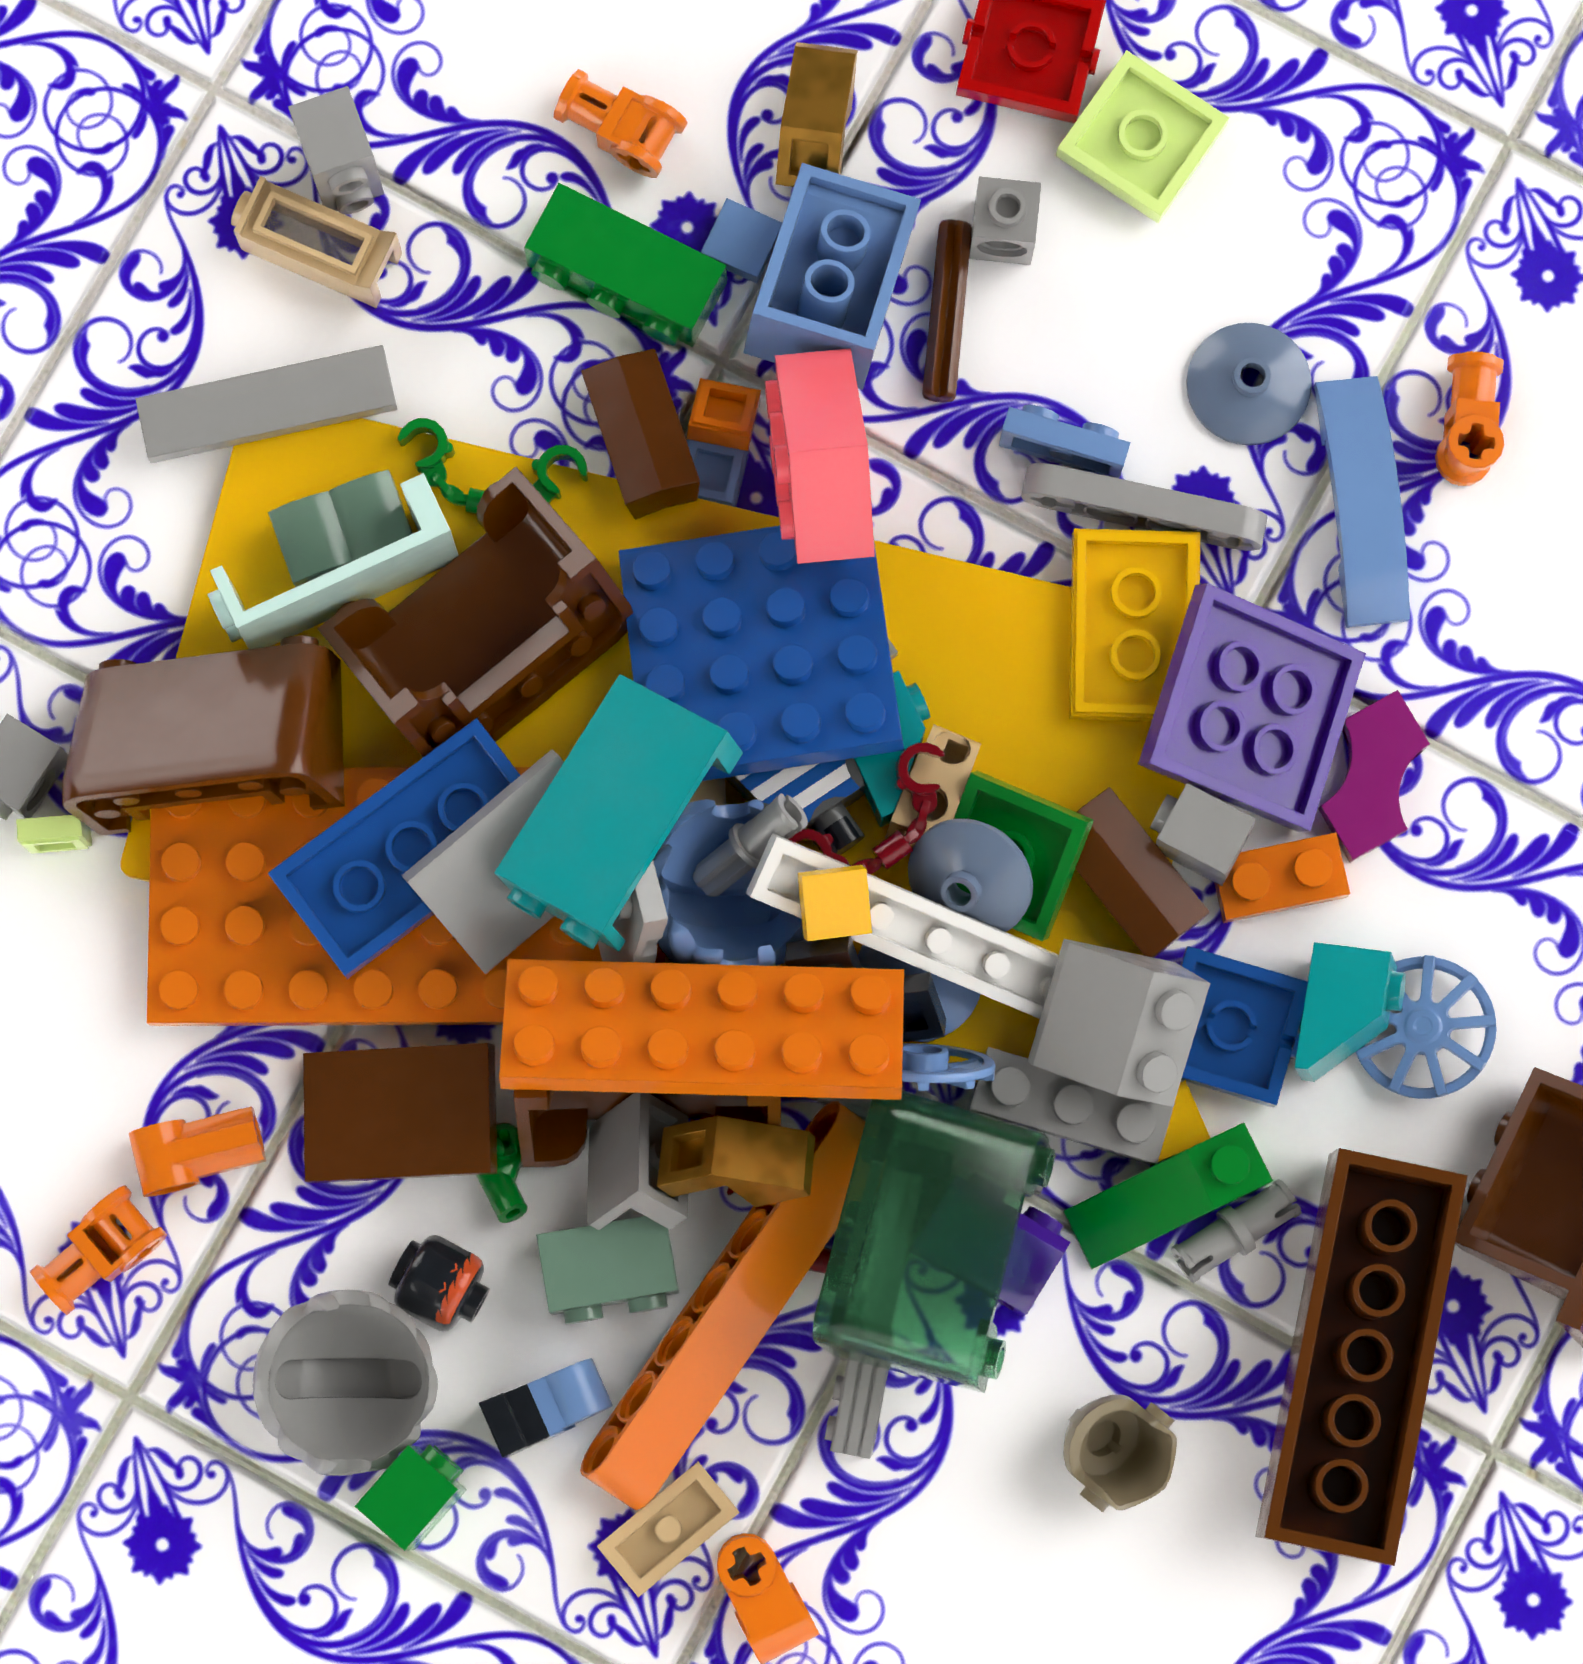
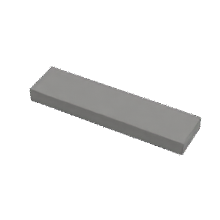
M383 345L135 398L146 453L151 464L398 410Z

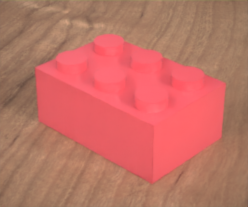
M851 348L775 355L777 380L765 381L767 414L770 420V457L772 474H774L776 503L779 510L781 539H794L797 564L875 557L868 443Z

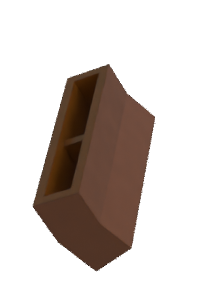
M655 348L617 356L582 370L581 373L625 505L636 520L667 507L697 501L700 479Z
M1110 787L1077 811V813L1093 819L1094 822L1075 870L1144 956L1155 958L1199 924L1210 913Z

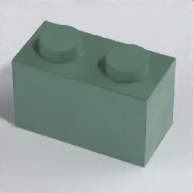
M646 1216L612 1221L600 1230L588 1225L536 1234L548 1311L551 1315L563 1313L565 1325L604 1318L602 1306L628 1302L629 1313L668 1307L666 1295L679 1293L669 1229Z

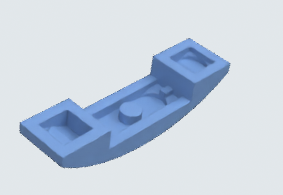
M1378 376L1315 382L1314 390L1322 446L1326 445L1341 555L1338 572L1346 628L1408 622L1410 620V602L1403 513L1391 432Z

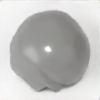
M334 1290L317 1294L304 1303L290 1307L279 1317L258 1351L254 1365L252 1387L258 1416L264 1428L278 1439V1446L282 1452L290 1457L302 1460L310 1469L318 1474L342 1476L387 1469L398 1457L399 1452L403 1451L407 1445H412L419 1439L421 1435V1422L432 1411L436 1401L438 1378L433 1366L430 1346L422 1332L416 1328L414 1319L408 1313L374 1292Z

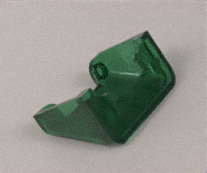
M902 1091L901 1100L872 1099L816 1307L813 1323L814 1342L835 1357L985 1394L988 1379H998L1006 1354V1341L997 1339V1327L993 1323L1024 1198L1025 1196L1031 1197L1037 1186L1047 1187L1053 1171L1055 1150L1048 1148L1050 1139L1046 1134L906 1091Z

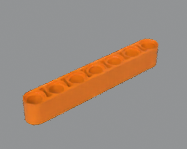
M831 1101L826 1104L805 1129V1131H809L815 1136L810 1196L759 1207L753 1206L587 1449L581 1463L580 1472L582 1476L633 1510L645 1507L658 1493L886 1156L889 1148L888 1137L839 1101Z

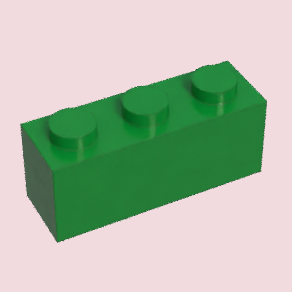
M558 183L524 246L527 266L533 268L531 274L537 280L560 291H563L566 285L588 295L587 302L601 313L613 318H620L621 314L624 313L644 323L642 329L648 335L671 346H675L677 341L691 347L695 345L727 284L725 264L561 183Z

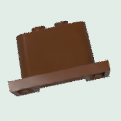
M1534 1067L1514 1111L1506 1112L1497 1126L1494 1136L1496 1149L1487 1168L1480 1169L1470 1183L1467 1193V1203L1469 1206L1459 1225L1455 1244L1462 1251L1564 1300L1556 1321L1583 1348V1086Z

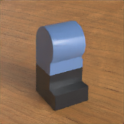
M592 1358L580 1361L516 1389L479 1402V1406L502 1458H508L576 1427L575 1424L613 1406Z

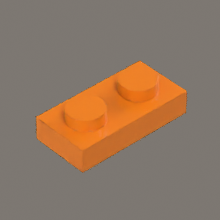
M1336 832L1240 852L1223 886L1214 882L1223 923L1343 899L1351 894Z

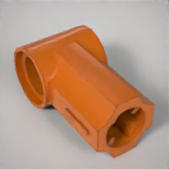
M251 1106L222 1114H215L208 1118L188 1123L184 1119L156 1123L133 1130L128 1134L143 1197L177 1192L198 1185L200 1178L266 1162L260 1127L254 1108Z

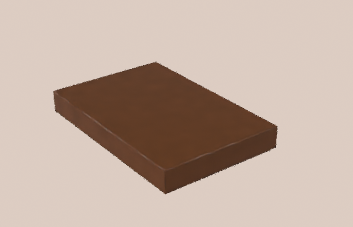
M472 1043L303 1053L305 1182L330 1183L497 1174L494 1044Z

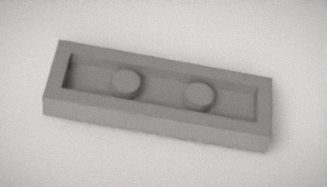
M991 1047L987 1048L986 1055L995 1062L994 1081H977L969 1111L1154 1166L1157 1165L1173 1107L1116 1096L1032 1066L1027 1062L1028 1058Z

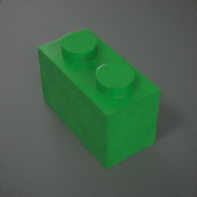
M429 1444L424 1451L418 1446L407 1445L354 1507L404 1551L415 1550L467 1491L456 1480L464 1470L436 1445L432 1446Z

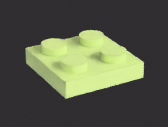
M1126 50L1058 146L1056 157L1159 224L1226 128L1229 117Z

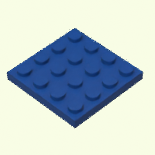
M779 525L618 550L623 594L633 610V614L626 618L633 681L727 730L743 752L730 775L711 766L702 781L904 751L875 543V557L797 564L794 539L782 540Z

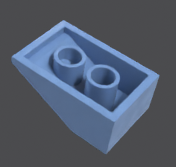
M802 163L752 313L743 353L775 363V355L851 348L858 389L863 390L921 199Z

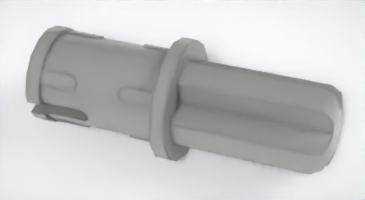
M780 793L746 824L736 823L729 830V839L696 865L692 876L695 884L702 888L706 895L710 897L719 896L752 868H757L772 833L789 839L808 825V820L802 807L791 796H784V794Z

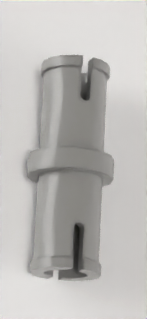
M1277 1179L1271 1186L1235 1209L1227 1205L1218 1211L1215 1222L1179 1245L1172 1246L1171 1252L1175 1258L1180 1257L1176 1261L1185 1276L1195 1283L1201 1276L1238 1252L1246 1256L1255 1250V1241L1291 1218L1299 1216L1302 1213L1301 1208L1297 1203L1292 1205V1203L1297 1201L1295 1196L1282 1180Z

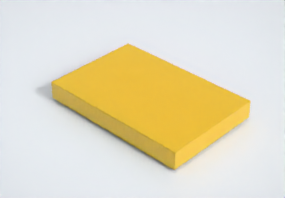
M1074 528L1072 532L1069 719L1152 721L1194 587L1200 584V532Z

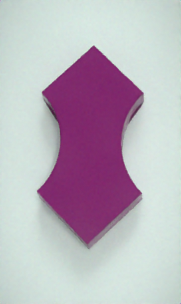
M1398 690L1345 719L1342 732L1348 746L1347 772L1339 790L1318 808L1331 832L1337 833L1339 846L1349 863L1408 830L1403 820L1399 803L1401 780L1409 763L1422 753L1430 743Z

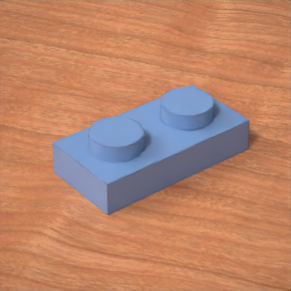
M1024 405L1022 410L1009 407L999 441L1000 447L1082 471L1120 478L1131 442L1118 439L1119 432L1115 429L1092 422L1084 423L1082 428L1058 421L1059 415L1041 406Z

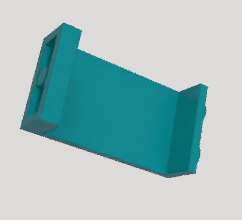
M619 674L494 872L511 890L506 899L536 919H541L546 911L563 920L564 922L560 930L590 949H594L598 941L619 952L626 940L612 925L710 767L714 766L730 775L743 752L727 730Z

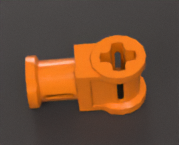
M577 69L567 81L560 94L553 116L555 120L561 123L571 120L596 133L598 148L610 153L617 161L632 171L649 178L658 177L662 170V165L659 161L674 134H682L688 124L686 118L667 103L652 96L640 95L624 86L617 96L588 81V74L580 69Z
M1469 351L1452 354L1448 357L1447 370L1453 374L1451 406L1445 413L1443 440L1437 447L1435 460L1436 467L1441 476L1448 482L1458 486H1471L1481 481L1490 470V467L1502 455L1505 445L1503 433L1499 427L1500 402H1495L1496 376L1503 373L1504 360L1494 354ZM1462 442L1470 443L1471 453L1479 455L1478 458H1469V449L1460 444Z
M126 1185L117 1188L99 1201L82 1218L81 1223L67 1234L68 1238L73 1242L45 1267L37 1264L30 1270V1274L36 1283L66 1315L75 1309L74 1300L101 1277L106 1281L112 1282L122 1272L128 1271L145 1259L167 1237V1233L161 1227L153 1228L130 1201L132 1192ZM116 1219H118L122 1223V1225L127 1229V1231L131 1234V1239L116 1223Z

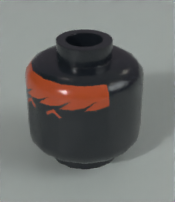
M438 1235L427 1237L421 1244L412 1240L400 1257L388 1283L389 1286L396 1289L394 1294L396 1306L402 1308L410 1316L442 1332L452 1329L460 1318L472 1323L490 1291V1288L480 1283L484 1273L482 1260L475 1254Z

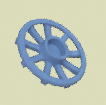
M1433 955L1410 957L1396 961V972L1423 969L1420 998L1417 1001H1413L1404 992L1401 1011L1399 1013L1390 1012L1388 1024L1395 1027V1033L1370 1045H1364L1355 1053L1366 1072L1378 1084L1393 1093L1416 1099H1432L1452 1094L1472 1082L1481 1073L1490 1059L1497 1032L1496 1016L1492 1001L1478 978L1454 962L1437 958ZM1434 970L1448 973L1461 981L1439 1003L1432 1000ZM1471 990L1478 999L1484 1015L1451 1018L1448 1015L1449 1009ZM1485 1028L1484 1042L1478 1057L1452 1040L1450 1037L1451 1032L1459 1029ZM1396 1045H1402L1405 1048V1053L1391 1079L1378 1069L1371 1058ZM1442 1048L1448 1050L1470 1066L1464 1074L1447 1084L1444 1082L1437 1052ZM1417 1055H1424L1426 1057L1434 1087L1417 1088L1403 1085Z
M903 1043L902 1081L916 1082L918 1091H929V1083H946L963 1089H973L975 1080L994 1081L995 1062L986 1054L954 1046ZM950 1055L968 1059L962 1062L948 1063Z

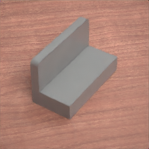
M633 1093L591 1124L589 1128L588 1225L600 1230L630 1208L670 1230L688 1218V1194L670 1197L657 1187L663 1128L688 1122L686 1114L649 1093Z

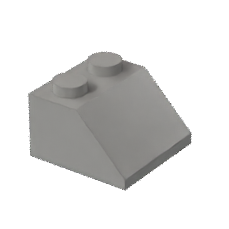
M1064 939L1027 1062L1032 1066L1116 1096L1173 1107L1210 983L1176 962Z

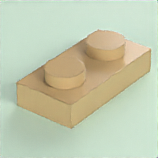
M697 1462L597 1547L639 1598L740 1512L703 1466Z

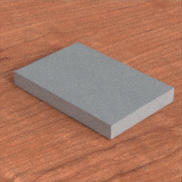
M553 749L402 875L485 974L554 917V915L545 911L541 919H536L514 906L506 899L511 890L494 873L564 763Z

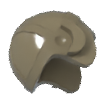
M1125 1395L1101 1397L1075 1410L1068 1419L1070 1422L1065 1433L1063 1457L1069 1473L1085 1486L1080 1493L1083 1498L1101 1512H1104L1109 1505L1116 1510L1122 1511L1151 1499L1166 1488L1171 1478L1177 1448L1176 1435L1169 1429L1175 1421L1152 1402L1144 1409L1133 1399Z

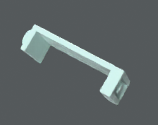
M424 473L400 484L410 514L418 529L417 532L252 608L245 610L235 587L222 565L210 570L218 589L207 595L231 642L243 638L249 649L270 647L281 642L286 637L294 636L327 621L335 615L339 608L348 602L360 599H375L445 567L458 556L451 530Z

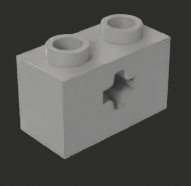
M348 86L288 106L323 206L339 211L342 214H352L368 208L374 203L375 197L384 194L374 155Z

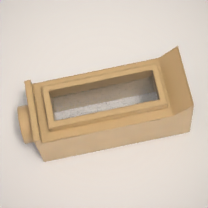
M262 176L259 177L252 193L248 191L242 193L232 214L231 225L235 226L234 233L241 250L374 308H377L382 298L377 282L387 261L398 264L402 256L397 233L376 229L270 183Z

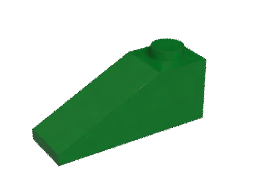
M1243 1122L1064 1210L1063 1213L1092 1270L1271 1183L1273 1179Z

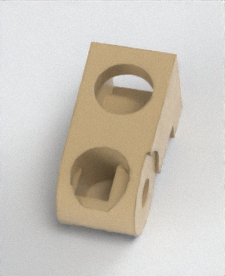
M935 724L926 742L938 746L945 753V756L934 758L925 754H918L910 773V777L917 783L940 785V789L937 790V806L933 812L927 815L925 832L940 822L954 819L981 746L979 742ZM905 789L894 811L885 838H888L897 830L905 836L908 826L918 815L912 806L911 793ZM916 842L913 843V844H910V846L912 847V849H913L914 845L916 844Z

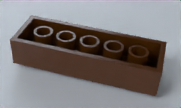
M1338 1148L1328 1155L1255 1537L1377 1564L1395 1566L1468 1175Z

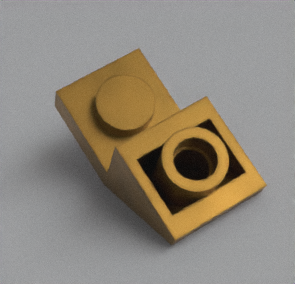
M796 42L781 121L775 185L794 187L802 163L841 174L845 127L852 110L858 50Z
M718 1115L664 1127L657 1187L670 1197H676L727 1186L754 1207L810 1196L815 1136L805 1130Z

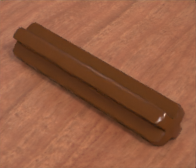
M942 220L938 228L922 390L924 399L933 402H952L956 397L972 235L971 224L962 220Z

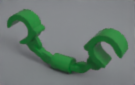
M417 418L408 422L399 433L398 441L400 446H405L416 435L421 433H429L438 439L436 451L431 456L415 463L417 471L424 473L430 487H438L447 501L456 506H466L465 511L467 513L476 514L477 506L484 490L470 488L468 494H464L459 488L446 483L447 471L444 463L447 458L454 456L455 451L453 445L448 441L444 429L436 421L428 418ZM556 445L547 449L540 459H535L532 462L533 472L538 476V480L533 486L548 503L554 498H561L559 488L548 477V470L554 462L559 460L572 462L577 467L582 480L588 481L586 461L576 448L568 445Z

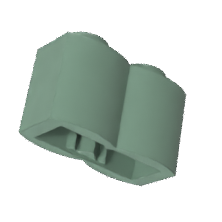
M389 470L357 478L329 491L292 501L268 512L295 587L413 534L394 479Z

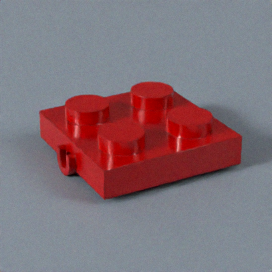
M979 0L974 19H967L962 44L967 45L957 85L956 96L1075 124L1088 74H1095L1101 50L1095 48L1106 0Z

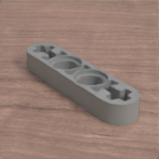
M1033 463L1027 466L1021 494L1023 500L1042 508L1143 530L1200 532V542L1245 551H1254L1262 548L1268 519L1267 515L1262 511L1244 505L1047 463Z

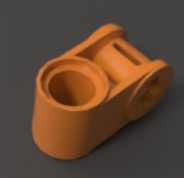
M741 1533L732 1536L722 1545L717 1559V1571L720 1581L736 1610L734 1612L760 1664H766L820 1635L794 1583L789 1582L773 1549L765 1539L756 1534ZM744 1547L750 1555L761 1552L765 1557V1560L757 1565L759 1577L756 1580L749 1582L744 1574H737L733 1577L729 1573L728 1569L736 1563L734 1551L738 1548Z

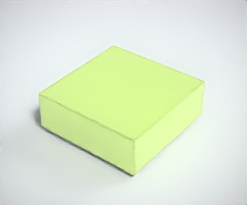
M73 815L16 819L17 841L31 854L89 849V846H92L91 828Z

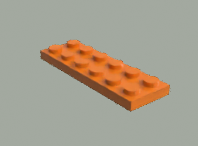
M508 959L499 1071L500 1088L515 1090L901 1100L904 969Z

